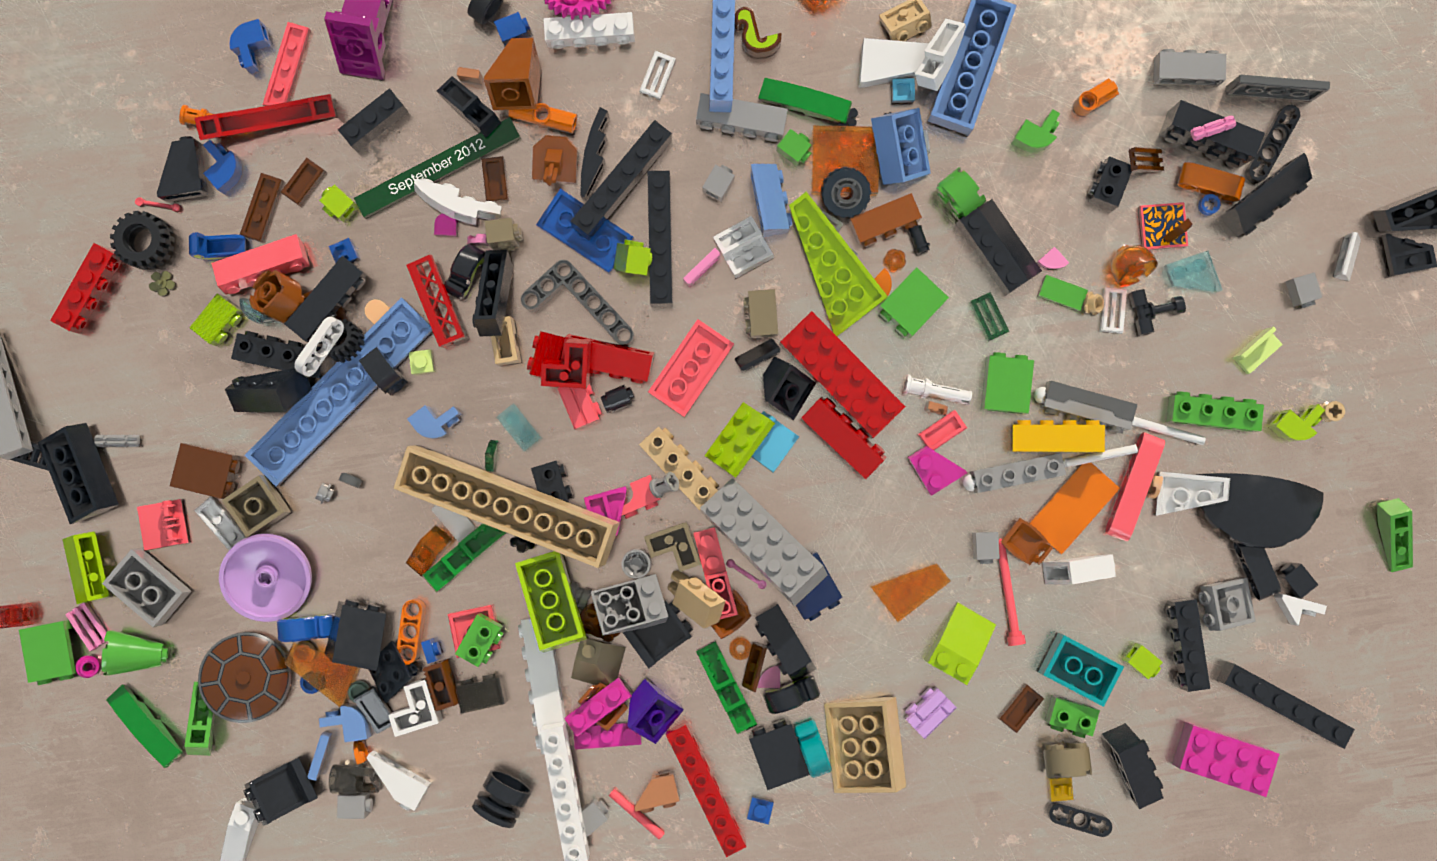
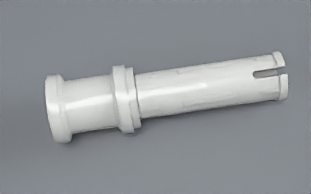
M911 375L906 376L903 387V394L921 395V398H928L930 396L966 405L970 404L972 398V391L932 383L930 379L920 380L912 378Z

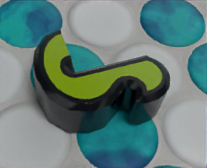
M467 244L458 252L451 265L450 276L444 283L448 294L460 300L467 296L477 268L484 262L485 251L472 244Z
M810 675L779 689H769L764 692L763 698L768 712L778 714L795 709L805 702L819 698L820 691L815 677Z

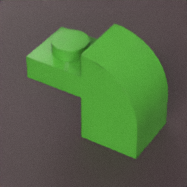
M1052 109L1041 127L1026 119L1011 143L1031 153L1045 150L1057 138V136L1051 133H1054L1060 123L1057 121L1060 113Z

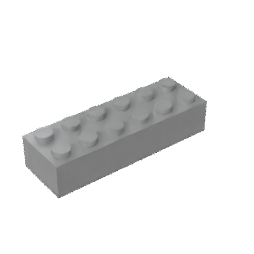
M733 478L700 507L705 517L794 606L828 575L824 566Z

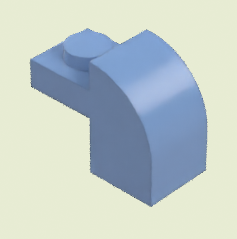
M425 405L407 419L420 435L432 439H442L450 435L445 427L451 428L460 421L458 417L462 413L457 407L453 406L437 418L430 407Z
M345 703L340 706L341 713H339V710H331L325 712L326 715L319 718L320 727L342 725L344 742L365 740L372 736L371 725L356 704Z

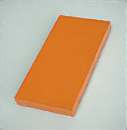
M1094 464L1079 465L1029 523L1046 538L1050 546L1062 555L1118 492L1120 487Z

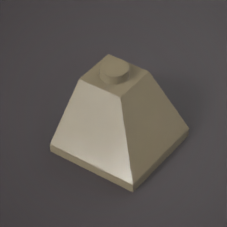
M586 636L587 639L579 643L571 678L593 685H598L601 682L608 686L618 678L626 647Z

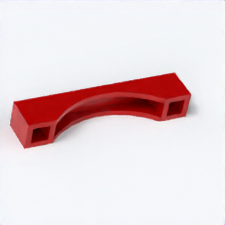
M327 94L263 107L195 117V123L199 139L209 140L337 116L332 95Z

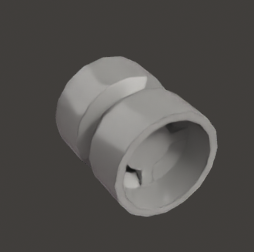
M633 549L627 552L622 559L624 573L633 579L644 577L652 566L650 555L642 549Z

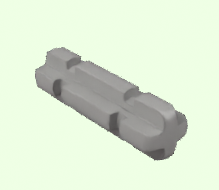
M96 435L94 438L96 447H138L140 445L139 435Z

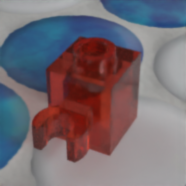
M31 602L0 606V629L33 625L35 613L31 607Z

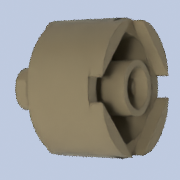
M1086 742L1067 743L1065 748L1064 745L1059 744L1045 745L1043 753L1046 778L1092 775L1090 751Z

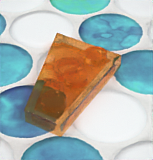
M936 563L870 587L895 620L899 622L951 581Z
M294 642L284 663L338 707L342 706L357 669L354 666L333 663L325 653Z

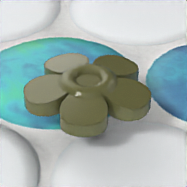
M163 271L162 274L154 272L151 275V279L155 281L149 284L151 291H157L158 295L166 296L168 294L167 289H174L175 282L170 280L171 273L168 271Z

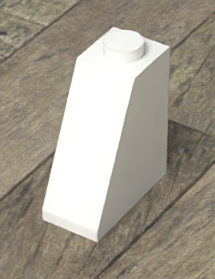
M1113 554L1042 562L1045 584H1077L1116 577Z

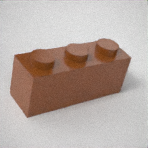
M912 193L850 218L849 225L858 246L864 244L865 247L877 243V238L885 236V239L898 234L897 230L905 227L906 230H909L912 227L918 226L917 222L920 221L922 216Z

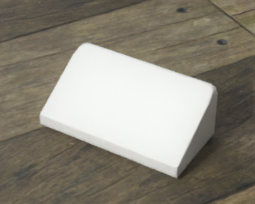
M1357 232L1344 236L1334 278L1350 281L1361 242Z

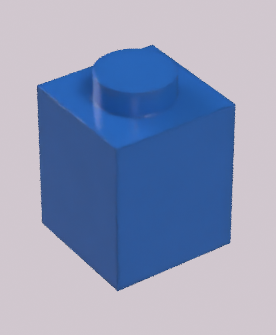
M519 12L494 21L504 47L511 38H529L527 31L531 29L526 17L521 19Z

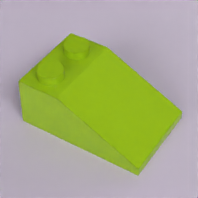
M957 602L924 660L968 685L980 663L996 624Z

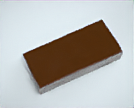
M757 643L752 644L742 683L743 687L752 692L757 690L767 651L766 645Z

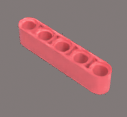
M1142 432L1136 443L1138 453L1132 454L1105 529L1106 534L1126 542L1132 536L1165 446V440Z

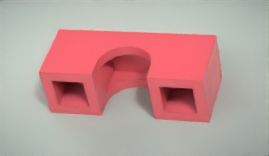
M651 475L630 483L633 497L629 503L623 506L622 516L624 515L626 519L638 514L637 509L645 506V509L648 510L658 506L657 501L661 500V498H656L650 491L649 483L653 479Z

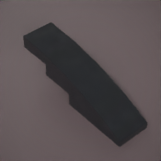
M601 107L591 126L584 150L580 196L584 201H587L606 163L604 158L599 155L607 141V136L602 133V130L609 118V113Z

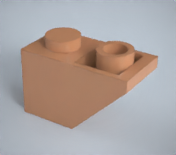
M674 771L651 777L635 803V812L641 810V813H648L654 811V807L663 805V808L675 806L676 802L680 801Z

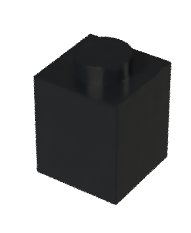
M1290 562L1281 568V573L1276 576L1292 597L1300 599L1319 585L1301 563Z

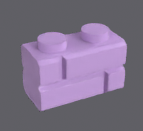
M936 686L933 689L931 687L926 689L921 695L923 699L917 705L915 703L911 704L905 711L907 715L904 718L924 739L957 708Z

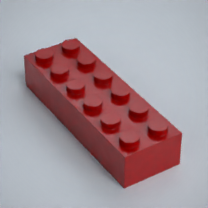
M813 311L780 341L779 345L871 439L906 407Z

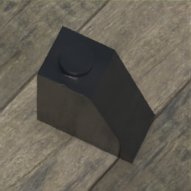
M183 136L178 141L171 142L157 190L158 198L170 201L209 195L206 176L203 174L205 166L202 146L199 141L191 136Z

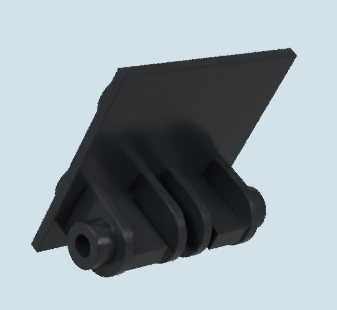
M391 641L380 652L377 671L369 670L384 702L387 703L409 683L412 677L417 675L418 668L414 664L405 665L394 641Z

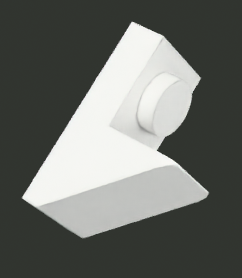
M1277 593L1274 596L1291 625H1299L1301 614L1315 617L1316 613L1325 614L1327 607L1326 605Z

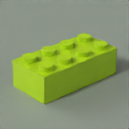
M553 551L515 563L539 651L545 653L586 640L563 555Z

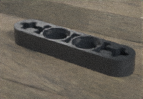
M1287 105L1277 113L1261 142L1256 158L1251 160L1246 169V178L1250 182L1259 183L1269 175L1300 119V110L1295 105ZM1290 111L1292 118L1285 125L1281 124L1287 117L1285 113ZM1274 129H1280L1283 132L1282 140L1274 138ZM1264 148L1272 150L1273 157L1271 159H1266L1263 156L1262 151ZM1261 163L1265 164L1259 170L1261 175L1255 177V171L1253 170L1258 168Z

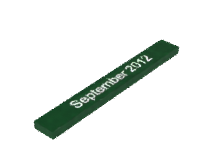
M509 117L501 121V124L488 137L485 138L482 134L478 133L354 197V200L366 219L416 193L414 189L415 179H429L435 183L521 137Z

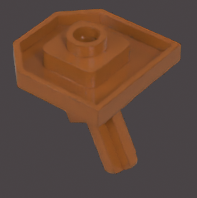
M545 135L533 146L532 179L543 180L548 186H552V183H556V181L576 183L578 148L568 137Z

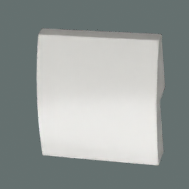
M752 216L713 237L735 278L774 258Z

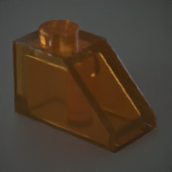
M435 525L419 540L406 564L422 577L445 552L453 539Z

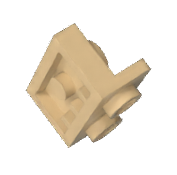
M907 0L879 15L880 22L889 33L890 40L906 41L932 27L930 11L922 0Z

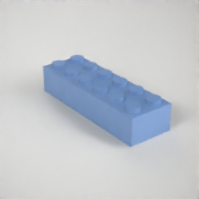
M970 0L962 22L966 24L962 41L951 68L938 90L928 122L968 136L970 135L975 126L1017 5L1004 0Z

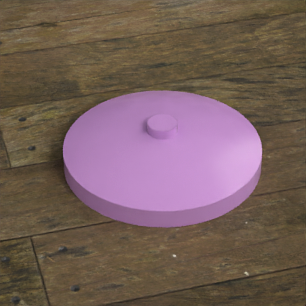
M256 534L240 540L228 551L219 570V585L227 603L242 616L255 621L271 622L292 615L305 602L312 584L311 567L302 550L290 540L273 534Z

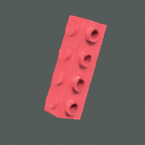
M297 234L211 263L217 286L225 295L235 294L241 289L253 287L257 278L265 271L273 272L277 270L285 275L290 272H299L303 268L310 266L304 244Z

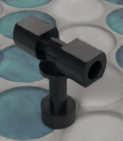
M1145 289L1129 293L1132 309L1136 308L1138 320L1135 323L1139 336L1154 333L1152 320L1155 319L1156 314L1173 311L1177 315L1186 312V304L1182 296L1172 297L1170 303L1154 306L1152 302H1147Z

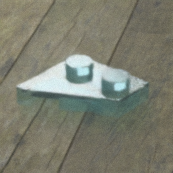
M1209 251L1164 266L1172 287L1209 292H1220L1223 290Z

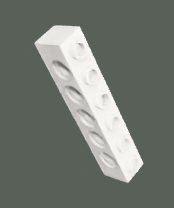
M564 721L543 725L540 733L564 861H588L590 852L566 723Z

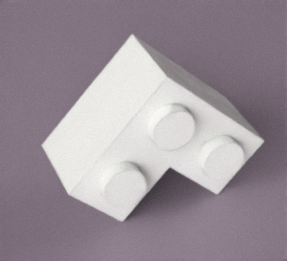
M421 679L404 686L409 707L394 711L388 715L395 737L438 724L443 720L441 711L434 710L435 706H433V698L430 697L431 693H429V685L426 684L427 680Z

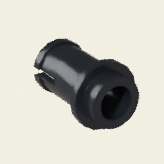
M922 225L910 228L908 231L915 246L913 250L917 252V255L930 251V243L926 241Z

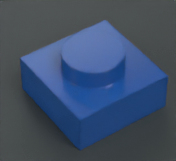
M434 638L421 642L427 664L440 659L441 648L439 643L434 641Z
M752 796L747 819L769 825L774 801Z

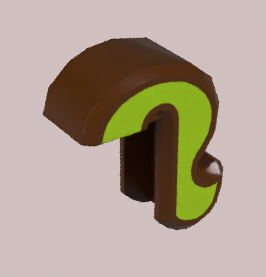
M741 7L736 11L734 25L737 31L743 29L741 42L745 52L755 58L774 54L781 45L782 33L760 38L753 10L748 7Z

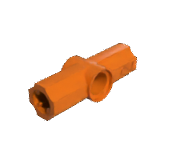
M544 103L537 104V109L509 110L508 115L510 118L537 124L541 128H552L573 134L576 128L578 117L575 113L551 108ZM541 112H548V116L544 120L538 119Z

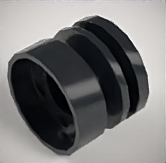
M490 770L483 784V787L488 792L479 791L478 799H475L472 808L477 814L491 823L505 828H513L517 821L515 818H519L521 813L516 806L524 807L532 791L518 779L501 771Z

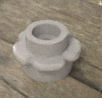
M321 484L315 497L316 500L321 501L320 504H323L324 501L329 502L334 491L330 489L331 484Z

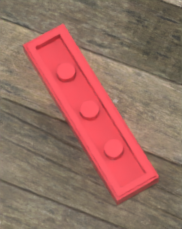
M291 22L287 23L262 104L263 106L289 102L311 31L308 27Z

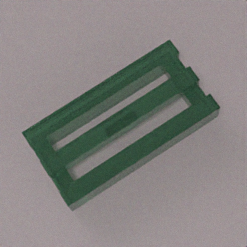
M991 292L970 301L988 342L1010 332ZM985 299L988 300L995 314V317L1002 329L1001 331H999L997 324L985 302ZM979 302L981 303L982 308L994 330L995 334L993 335L991 334L977 305V303Z

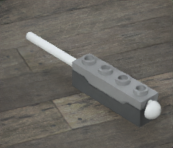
M1055 381L1047 382L1045 387H1039L1034 392V399L1041 403L1040 408L1046 409L1045 413L1058 416L1059 413L1065 414L1067 419L1077 420V422H1080V419L1100 420V425L1109 426L1110 431L1123 434V431L1131 430L1132 426H1136L1200 445H1204L1206 437L1134 417L1138 404Z
M1136 444L1067 459H1063L1062 453L970 471V474L964 478L963 485L965 489L974 491V493L1001 489L1066 475L1065 468L1135 454L1138 453Z

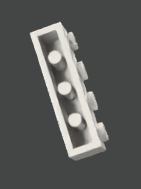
M632 12L591 15V18L584 15L582 20H580L579 16H575L573 20H571L570 16L565 18H544L545 41L548 48L561 49L567 46H604L611 43L628 44L635 42Z

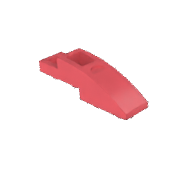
M715 527L693 532L706 584L726 601L720 619L738 615Z

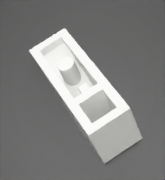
M373 750L368 754L367 759L394 800L399 802V806L403 809L415 811L429 789L431 782Z
M246 798L239 800L234 806L228 823L220 861H245L258 822L253 813L256 809L252 801L248 802Z

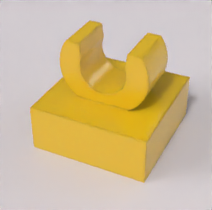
M1072 777L1048 778L1049 800L1051 802L1074 800Z

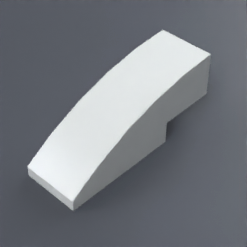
M950 19L944 20L925 49L926 58L915 73L918 86L938 91L959 49L966 28L965 23Z

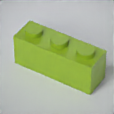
M95 531L72 535L62 539L76 604L110 597L108 589L102 584L105 581V574Z

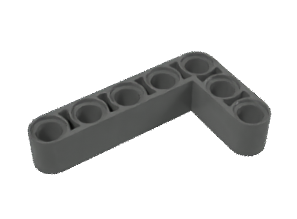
M568 260L556 262L521 295L523 307L530 312H536L566 287L619 345L629 346L634 342L635 335L631 327ZM561 267H570V273L567 276H560L559 269ZM546 281H552L554 286L552 290L544 291L543 284ZM577 282L585 284V289L582 292L574 291V285ZM533 295L536 296L537 303L534 306H528L526 303L527 298ZM592 298L600 300V305L596 309L589 307V301ZM607 314L615 316V322L611 325L604 324L603 319ZM622 330L630 332V338L627 341H620L618 338Z

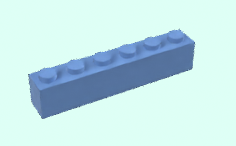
M712 0L709 112L732 111L735 0Z

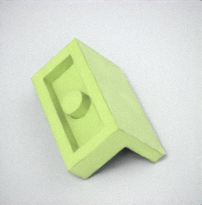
M1274 326L1264 329L1233 357L1246 374L1254 371L1283 345L1273 334L1276 331Z

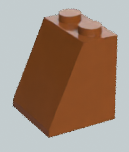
M511 38L484 76L485 86L493 110L537 109L541 66L533 38Z

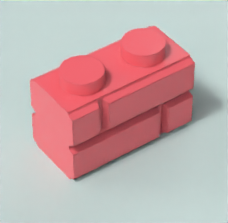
M590 383L586 389L557 388L575 430L600 421L599 415L602 414L598 402L593 403L590 395L594 394Z

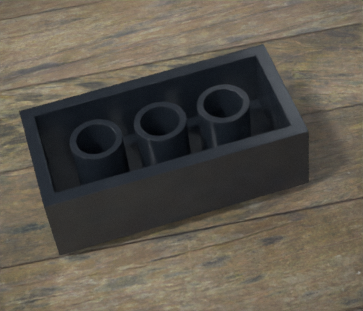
M1180 100L1168 111L1159 135L1165 137L1164 139L1167 142H1178L1185 145V148L1190 151L1203 152L1210 159H1221L1226 161L1228 166L1238 168L1256 158L1265 133L1236 122V126L1232 129L1194 141L1191 136L1193 128L1202 127L1204 124L1224 119L1225 117Z

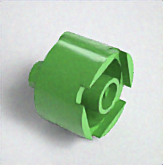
M960 167L937 184L938 198L943 204H950L952 207L951 212L957 220L964 216L966 217L986 202L984 194L979 196L977 193L980 189L967 172L964 170L961 172Z

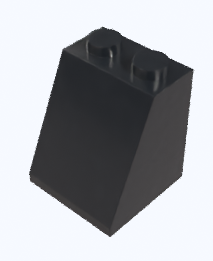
M346 599L345 602L338 601L325 649V655L331 662L377 671L386 613L380 610L381 606L375 604H368L367 607L360 606L358 601Z

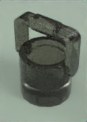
M334 764L331 767L329 774V790L331 794L359 795L361 792L378 793L380 790L381 780L373 768L345 764ZM364 776L370 777L372 784H364Z

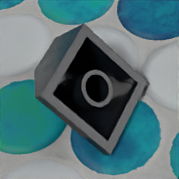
M775 356L763 374L765 401L794 420L816 385V382L792 364Z

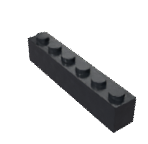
M654 120L572 218V228L589 241L672 142V133Z
M670 170L647 171L650 253H652V262L649 266L651 307H673Z
M1226 661L1216 680L1340 748H1346L1355 730L1234 663Z

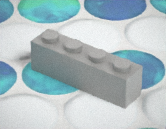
M700 94L696 124L700 125V128L712 130L713 127L720 128L722 132L734 134V131L742 132L744 136L755 138L756 135L764 136L765 140L773 142L778 141V139L782 140L788 109L733 99L731 112H709L710 95Z

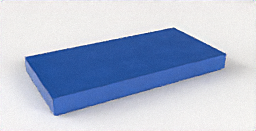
M560 188L536 226L610 274L614 268L617 243L624 244V240H633L634 237L607 219L588 241L571 226L572 218L584 204Z

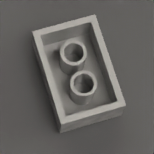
M142 548L131 549L102 583L152 627L163 625L191 593L188 587Z

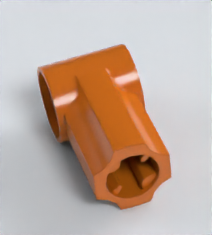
M1108 78L1089 91L1083 92L1074 101V112L1079 116L1089 115L1093 110L1119 95L1117 85ZM1082 100H1086L1090 107H1085L1082 104Z

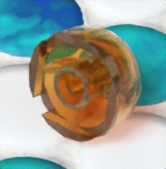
M1124 245L1117 250V254L1111 263V271L1115 281L1121 287H1126L1139 282L1140 280L1137 277L1143 274L1146 277L1149 276L1158 266V262L1153 253L1146 247L1141 245Z

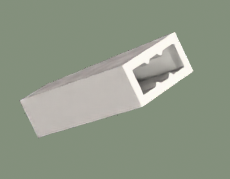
M864 38L861 50L858 88L892 82V79L916 77V71L926 58L924 51L929 43Z

